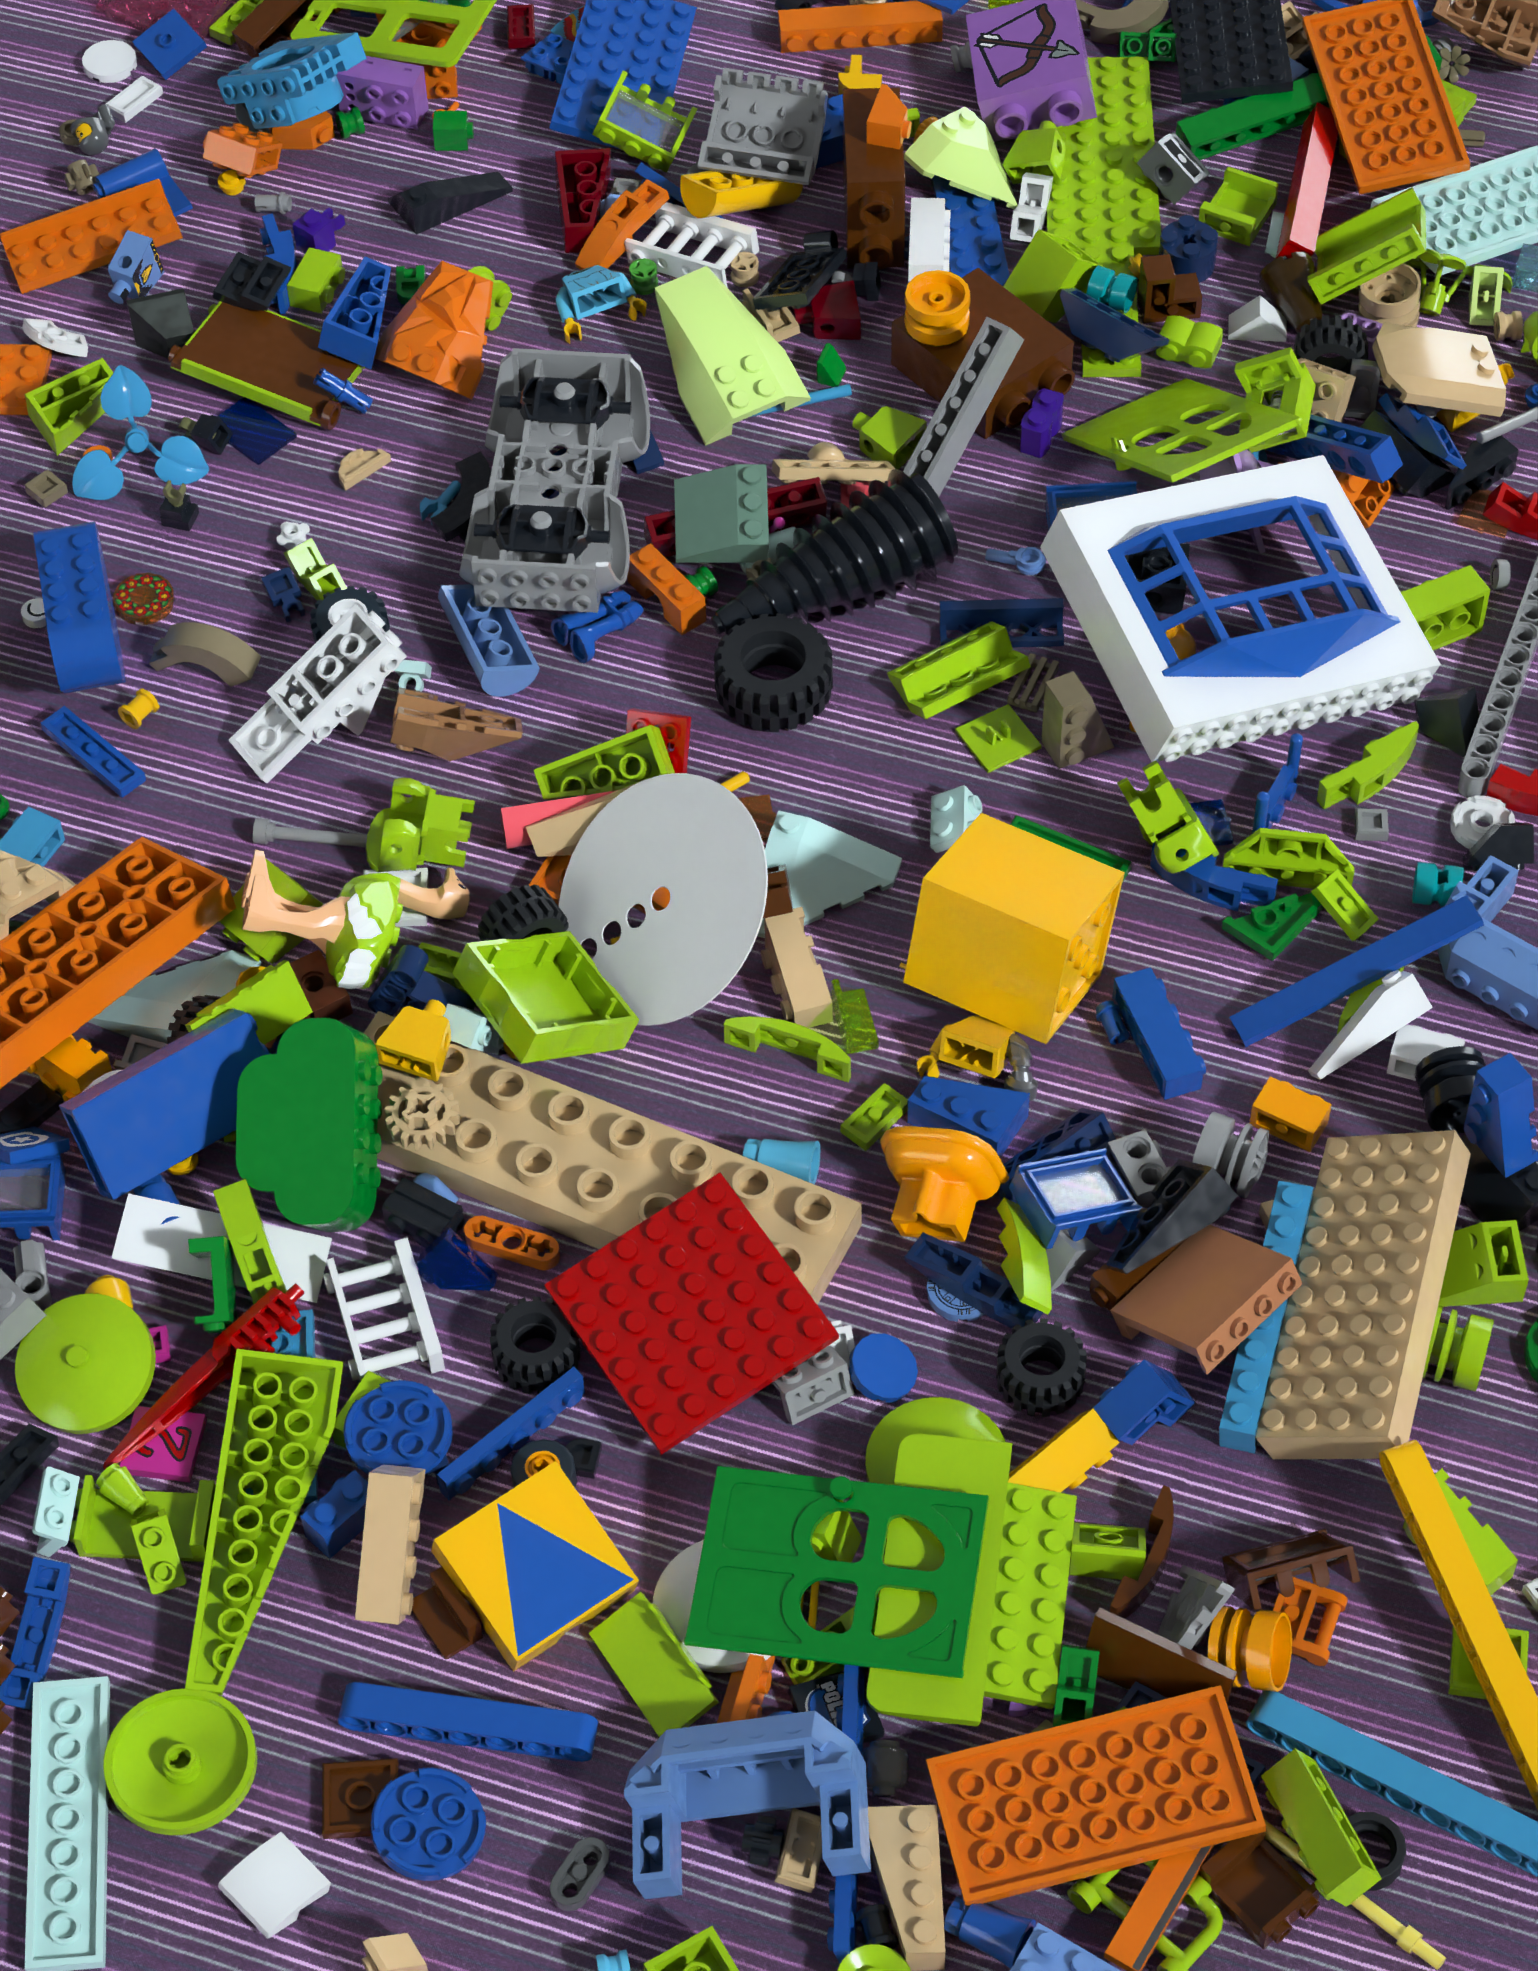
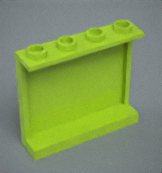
M1413 187L1318 235L1315 248L1318 256L1317 272L1309 275L1307 281L1320 304L1322 305L1426 252V211Z

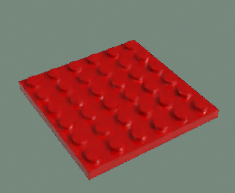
M721 1172L544 1284L546 1292L660 1455L839 1339V1333Z

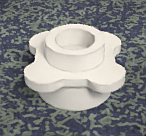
M284 522L280 525L281 534L276 538L277 543L289 550L306 540V534L309 533L310 528L305 523L299 525L298 523Z

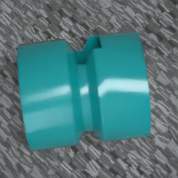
M1098 265L1091 275L1086 294L1103 304L1108 303L1109 307L1116 311L1127 313L1136 295L1138 278L1125 273H1120L1116 276L1114 270Z
M1417 862L1412 903L1431 905L1434 901H1438L1440 907H1444L1459 881L1463 882L1464 867L1444 865L1442 869H1438L1435 863Z

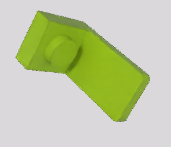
M165 1508L130 1519L131 1529L151 1593L155 1595L185 1585L187 1582Z

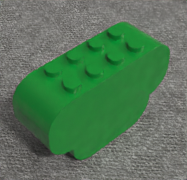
M331 1018L300 1020L284 1032L278 1044L277 1054L262 1055L251 1061L242 1071L238 1081L236 1167L240 1177L246 1179L250 1187L274 1195L279 1211L288 1220L322 1232H348L362 1226L373 1213L376 1204L377 1188L381 1183V1173L377 1167V1154L381 1151V1137L377 1131L378 1119L382 1115V1105L378 1099V1085H381L383 1075L379 1065L376 1046L366 1034Z

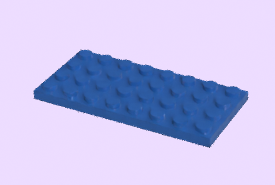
M586 0L549 129L619 149L611 144L602 142L599 138L593 136L592 133L622 71L628 72L623 85L635 92H638L641 84H647L651 87L647 98L661 105L666 97L670 96L673 98L697 7L674 0ZM617 98L607 120L660 147L666 122Z

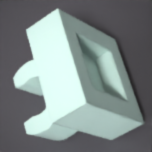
M403 660L398 668L394 670L401 676L398 681L399 687L406 688L407 682L414 679L416 681L415 690L422 692L424 689L422 679L431 678L432 667L427 662Z

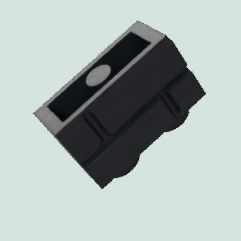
M402 1178L382 1207L384 1222L388 1229L399 1235L404 1232L414 1237L415 1241L426 1249L434 1247L444 1251L452 1241L453 1236L458 1233L464 1224L463 1208L461 1205L406 1178Z

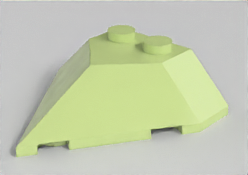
M963 107L931 123L904 153V159L923 176L932 179L934 175L949 180V185L990 201L992 198L1003 200L1007 203L1006 207L1014 210L1018 206L986 124L967 107Z

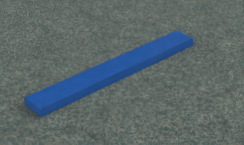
M1468 895L1230 1016L1231 1023L1244 1046L1248 1047L1389 973L1484 926L1483 919Z

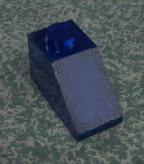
M450 1227L420 1254L416 1263L419 1274L426 1282L434 1283L444 1290L490 1291L495 1286L499 1275Z

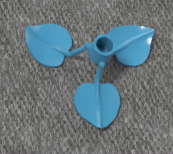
M123 365L117 366L112 376L105 383L101 392V405L104 411L113 419L122 420L128 417L131 427L125 435V446H123L122 450L112 461L103 450L90 451L80 459L72 480L73 492L77 497L107 500L116 496L122 488L124 476L122 471L115 465L129 450L139 453L148 448L154 455L160 457L155 463V473L164 482L167 483L170 480L173 485L196 482L209 472V466L200 448L190 438L180 435L170 437L164 441L162 452L158 451L153 443L149 442L148 431L144 427L137 425L133 416L143 417L149 413L152 403L150 391L135 372Z

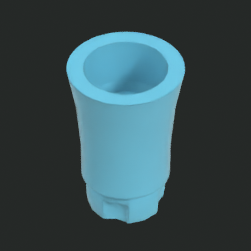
M748 1139L745 1143L744 1157L812 1184L816 1183L821 1154L819 1141L798 1142L763 1139L761 1141Z

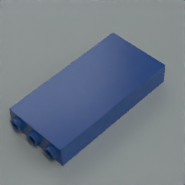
M232 1008L59 1105L101 1195L115 1200L236 1130L237 1086L240 1075L251 1061L262 1055L270 1054L267 1047L258 1039L256 1034L258 1026L251 1014Z

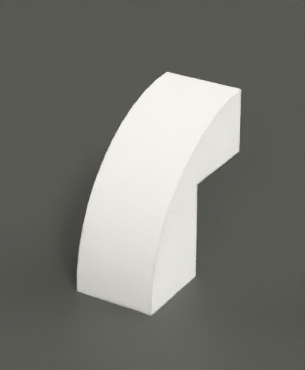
M1027 172L1022 176L1019 204L1013 211L1010 239L1031 242L1038 229L1043 230L1053 176Z

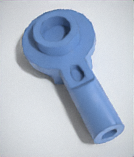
M1036 547L1020 548L1018 551L1011 550L1009 552L990 548L986 551V560L1016 565L1017 570L1025 575L1038 574L1046 567V558L1041 550Z

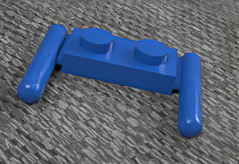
M1298 733L1291 735L1287 763L1283 765L1268 793L1262 791L1257 794L1252 834L1259 828L1270 829L1273 823L1278 824L1285 810L1284 803L1286 800L1291 801L1295 795L1303 737Z

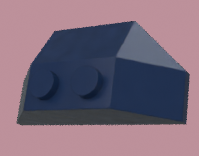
M1077 288L1061 290L1060 297L1072 334L1081 339L1082 345L1091 349L1098 348L1105 352L1104 356L1107 359L1120 362V360L1132 359L1168 345L1170 339L1092 298Z

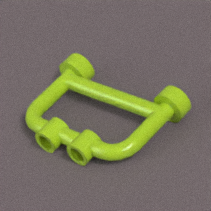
M1159 1859L1144 1862V1864L1152 1872ZM1121 1869L1093 1875L1088 1882L1079 1879L1067 1891L1071 1902L1086 1914H1090L1101 1902L1123 1921L1131 1908L1106 1886ZM1199 1875L1196 1876L1183 1901L1190 1907L1198 1908L1207 1917V1925L1184 1951L1166 1936L1162 1935L1155 1949L1166 1958L1157 1967V1971H1188L1194 1962L1217 1939L1222 1930L1223 1917L1220 1908L1208 1897L1212 1892V1888Z

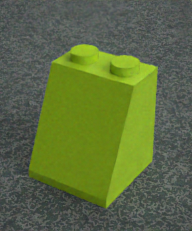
M1038 229L1003 287L1044 319L1056 323L1065 314L1060 297L1061 290L1077 288L1086 293L1094 269L1098 265H1102L1070 240Z
M266 859L269 880L276 894L301 905L318 908L324 905L289 875ZM243 884L233 896L236 909L219 921L225 926L221 932L236 944L239 940H242L246 944L243 950L256 961L264 958L273 964L305 938L274 930L265 932L243 930L244 908L241 907Z

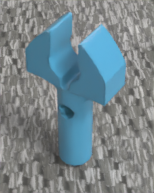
M457 480L453 481L436 500L425 497L420 502L421 520L424 521L428 514L432 512L434 513L430 518L444 511L447 508L446 506L459 493L461 483Z

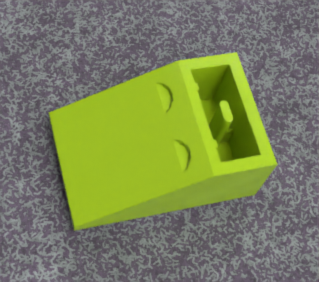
M1517 1220L1481 1222L1454 1231L1438 1305L1447 1307L1523 1302L1529 1278Z

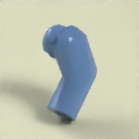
M421 1173L413 1179L414 1183L456 1203L459 1200L435 1175Z

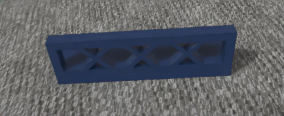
M1063 598L940 601V646L956 639L947 638L946 631L959 630L966 634L991 621L1006 627L1007 632L1012 629H1021L1025 632L1022 637H1013L1008 633L1012 648L1064 646ZM1043 628H1056L1057 636H1044L1039 631Z
M1085 1108L1079 1109L1005 1162L1003 1165L1009 1174V1180L1001 1184L997 1191L1001 1199L1006 1198L1018 1204L1009 1189L1018 1165L1029 1161L1047 1160L1055 1156L1078 1154L1086 1150L1107 1149L1108 1142L1116 1140V1137L1104 1112ZM1060 1182L1040 1187L1045 1194Z

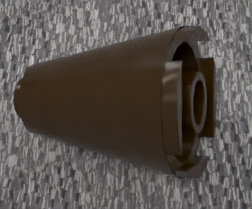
M1305 252L1291 253L1293 258L1283 260L1282 256L1267 264L1259 274L1261 289L1297 333L1301 332V327L1304 324L1310 325V320L1314 318L1321 320L1323 316L1321 304L1307 281L1308 276L1315 273L1314 262L1311 256Z

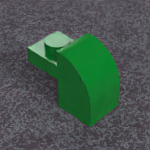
M1062 1645L1053 1727L1092 1718L1100 1649Z

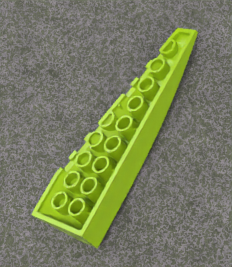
M236 1349L185 1689H200L217 1695H223L334 1432L344 1361ZM252 1488L253 1495L247 1494L246 1489Z

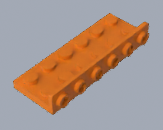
M160 179L146 182L0 233V239L22 294L110 264L127 230L152 238L155 247L182 239L183 237L165 196Z

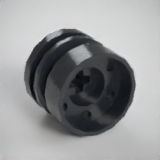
M1465 1046L1448 1047L1431 1053L1416 1066L1414 1075L1419 1086V1093L1423 1098L1422 1104L1427 1122L1431 1129L1435 1131L1455 1130L1457 1134L1465 1133L1463 1128L1476 1071L1486 1066L1485 1059L1480 1051Z

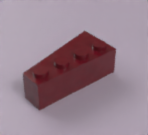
M611 148L555 151V179L565 253H580L591 232L601 219V201L606 197L611 174Z

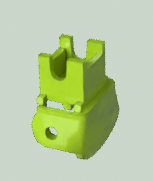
M1157 760L1142 768L1149 781L1148 787L1145 790H1135L1127 777L1117 783L1139 820L1142 836L1150 845H1153L1155 842L1154 854L1156 860L1165 871L1172 874L1181 872L1211 854L1213 857L1219 855L1218 850L1182 790L1172 787ZM1186 823L1185 826L1158 841V838ZM1179 849L1186 850L1185 855L1182 857H1176V852Z
M401 777L394 779L391 807L383 809L375 816L367 834L366 857L371 869L376 872L416 871L417 865H423L424 861L464 867L466 851L456 849L457 841L468 842L472 822L463 821L460 818L462 812L473 813L475 801L437 795L436 790L412 778ZM403 794L411 795L412 797H405Z

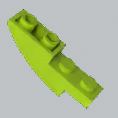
M1414 721L1406 726L1396 728L1392 733L1380 739L1370 741L1364 746L1361 761L1356 760L1347 768L1335 774L1330 773L1319 782L1317 794L1319 805L1326 809L1348 797H1351L1358 805L1382 790L1398 775L1409 760L1416 745L1419 724Z
M243 1179L214 1190L213 1193L253 1303L255 1304L273 1287L285 1293L287 1291L247 1180Z

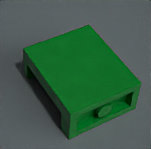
M224 1236L188 1239L189 1253L196 1258L211 1257L215 1312L209 1316L194 1317V1324L202 1327L208 1333H222L237 1320L232 1245L230 1240Z

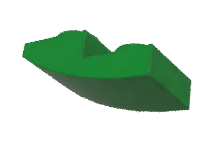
M1119 32L1118 57L1137 56L1147 57L1148 61L1175 62V38H1177V34Z

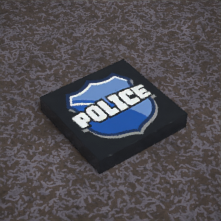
M844 1671L789 1686L788 1694L795 1712L816 1711L837 1727V1709L843 1708V1696H840L838 1692L839 1673H844ZM866 1683L863 1744L883 1738L885 1734L878 1713L867 1702Z

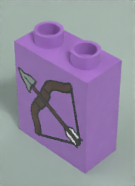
M1026 0L966 15L977 102L982 120L986 124L994 142L1016 139L1020 132L1024 130L1039 129L1041 122L1046 120L1053 122L1056 127L1070 126L1080 121L1097 118L1084 34L1076 0Z

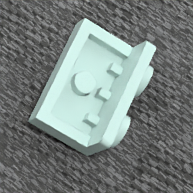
M965 785L931 796L930 847L936 853L948 850L982 813V803L979 797L973 795Z
M47 1467L43 1471L32 1528L33 1534L39 1536L36 1553L50 1557L61 1547L67 1545L70 1539L73 1512L76 1507L75 1501L79 1476L52 1467Z

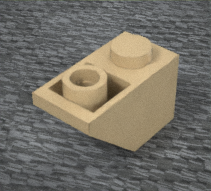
M408 1933L373 1937L362 1942L366 1956L361 1961L366 1971H428L427 1964Z

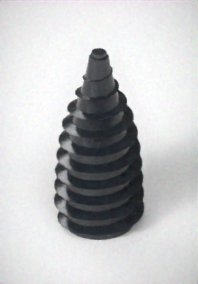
M893 469L888 475V486L880 480H873L869 484L868 496L860 491H853L849 497V508L842 503L834 502L830 509L831 521L822 515L816 514L812 518V534L802 528H796L793 533L794 547L790 548L784 543H778L776 547V562L772 564L766 560L762 561L760 564L761 575L754 581L747 580L746 588L715 612V616L711 617V622L718 634L723 632L728 634V630L736 624L741 626L743 620L750 617L757 619L761 614H768V616H777V613L785 614L786 618H793L795 616L802 619L806 625L809 613L820 612L827 621L831 622V607L841 606L852 616L854 613L853 600L862 598L871 608H874L875 592L882 590L888 597L894 600L896 599L895 584L903 582L907 587L915 591L917 587L916 575L919 573H923L931 581H936V565L945 561L952 564L954 557L958 554V543L953 525L937 493L920 474L915 473L908 476L901 470Z

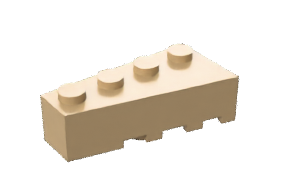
M383 1464L369 1472L355 1620L399 1625L405 1620L406 1615L410 1616L413 1593H409L410 1581L416 1573L417 1558L414 1556L420 1533L419 1515L424 1493L426 1469Z

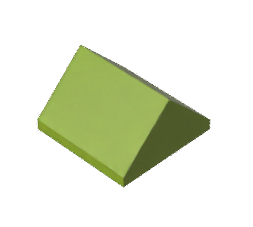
M1074 1522L1069 1575L1122 1580L1123 1576H1127L1138 1581L1146 1558L1145 1528Z

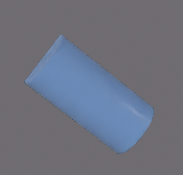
M471 584L441 585L438 593L439 602L483 690L489 695L503 697L518 693L529 686L536 678L540 668L510 609L505 607L476 606L474 586Z

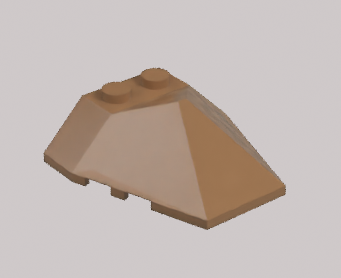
M1437 0L1432 16L1501 60L1515 66L1530 69L1538 48V0Z
M398 687L391 725L390 743L396 744L395 747L400 750L414 751V748H418L447 761H453L522 738V723L519 718L483 709V711L465 708L466 703L455 701V704L437 701V695Z

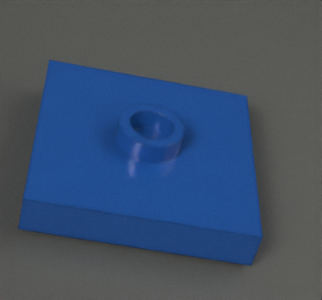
M174 8L132 41L136 49L165 80L207 48L203 39Z

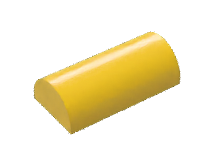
M716 171L681 175L680 179L683 202L687 210L697 218L790 204L798 199L803 188L802 184Z

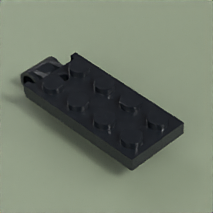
M828 230L806 233L803 239L805 252L791 253L752 299L755 310L766 309V311L772 312L786 306H792L794 309L808 306L810 301L819 293V290L828 282L829 278L847 258L844 247L838 248L836 232Z

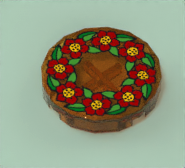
M141 573L123 580L117 586L113 594L115 610L121 619L135 625V622H143V625H148L163 620L171 613L175 595L170 582L161 575Z

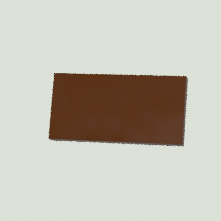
M1099 1608L1094 1616L1086 1647L1100 1649L1098 1676L1128 1690L1137 1681L1166 1698L1221 1685L1226 1703L1228 1702L1237 1671L1105 1609Z

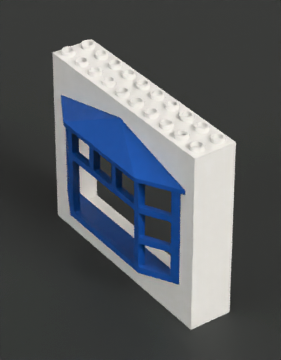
M1324 455L1061 509L1040 546L1151 762L1155 760L1157 762L1163 760L1171 762L1183 755H1200L1212 748L1219 747L1220 749H1225L1234 743L1245 740L1246 742H1253L1262 736L1270 734L1278 736L1295 728L1303 730L1316 723L1324 721L1332 723L1341 717L1349 715L1357 717L1366 711L1374 709L1381 711L1398 703L1410 704L1420 697L1421 691L1433 679L1434 673L1441 665ZM1307 516H1309L1318 533L1315 532ZM1294 519L1324 574L1209 599L1180 544ZM1167 547L1176 565L1142 582H1138L1125 555ZM1325 549L1328 550L1339 571L1336 570ZM1182 575L1197 604L1159 621L1145 593ZM1330 585L1345 612L1316 618L1301 591ZM1346 587L1349 588L1351 594L1353 595V597H1354V599H1355V601H1356V603L1358 604V606H1359L1360 609L1357 608L1356 604L1354 603V601H1353V599H1352V597H1351V595H1350V593L1348 592V590H1347ZM1288 594L1303 622L1273 628L1259 600ZM1246 604L1260 632L1230 638L1215 610ZM1203 614L1218 643L1180 660L1165 632Z

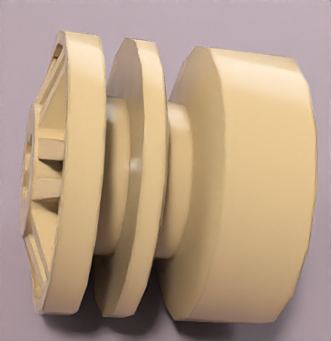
M1403 263L1359 285L1360 301L1358 304V315L1382 324L1386 322L1417 327L1420 315L1419 299L1421 294L1419 274L1411 266Z

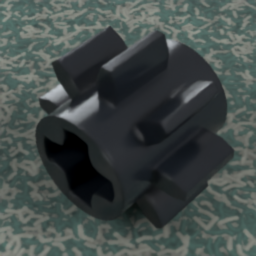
M758 1815V1820L755 1824L746 1823L741 1851L750 1853V1863L768 1867L771 1857L780 1859L785 1830L777 1828V1818Z

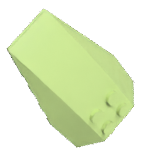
M708 266L655 287L654 291L666 334V342L670 351L679 397L705 446L732 435V427L736 422L778 404L781 405L785 412L811 400L786 351Z

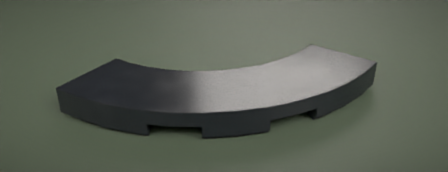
M481 451L455 463L456 471L462 479L459 494L449 507L431 518L432 527L446 542L468 529L474 495L489 487L491 470Z

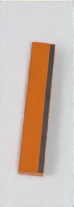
M1214 1845L1158 1860L1107 1947L1103 1958L1126 1971L1143 1970Z

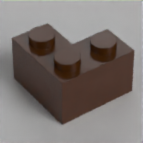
M1170 254L1141 257L1137 300L1143 323L1164 322L1167 316L1171 315L1182 316L1188 319L1200 318L1202 293L1196 273L1175 275Z

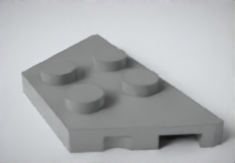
M1183 1565L1179 1576L1186 1579L1179 1594L1175 1592L1171 1594L1158 1635L1191 1650L1194 1645L1196 1646L1202 1640L1207 1627L1232 1595L1235 1588L1223 1581Z

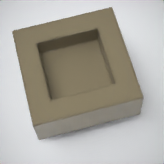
M48 469L24 485L26 493L44 508L68 493L67 485Z

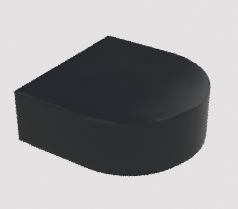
M589 1439L570 1441L565 1447L573 1456L576 1476L595 1479L602 1451V1442Z

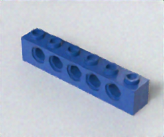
M1310 415L1307 437L1265 449L1298 460L1324 455L1331 469L1379 483H1384L1390 479L1403 465L1391 436L1315 415Z

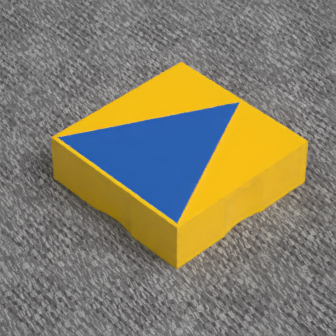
M556 1461L435 1538L431 1552L461 1595L475 1608L484 1630L513 1672L556 1644L573 1627L592 1620L634 1592L639 1582V1579Z

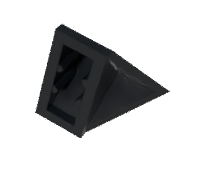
M1471 686L1414 700L1419 731L1465 758L1479 719L1475 687Z

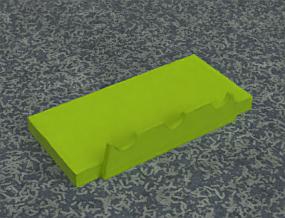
M283 960L275 966L269 965L196 1013L197 1017L185 1024L188 1032H191L228 1010L235 1008L252 1015L258 1026L256 1031L258 1039L265 1045L286 1031L291 1025L313 1013L289 961Z
M642 1592L635 1595L589 1632V1635L659 1737L666 1730L689 1727L719 1703L710 1690L713 1686L655 1604L650 1603Z

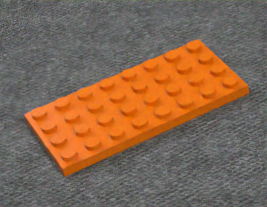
M1377 0L1303 17L1302 25L1359 195L1470 170V160L1413 0Z
M1221 1685L926 1759L927 1769L965 1906L983 1904L1266 1832V1824Z

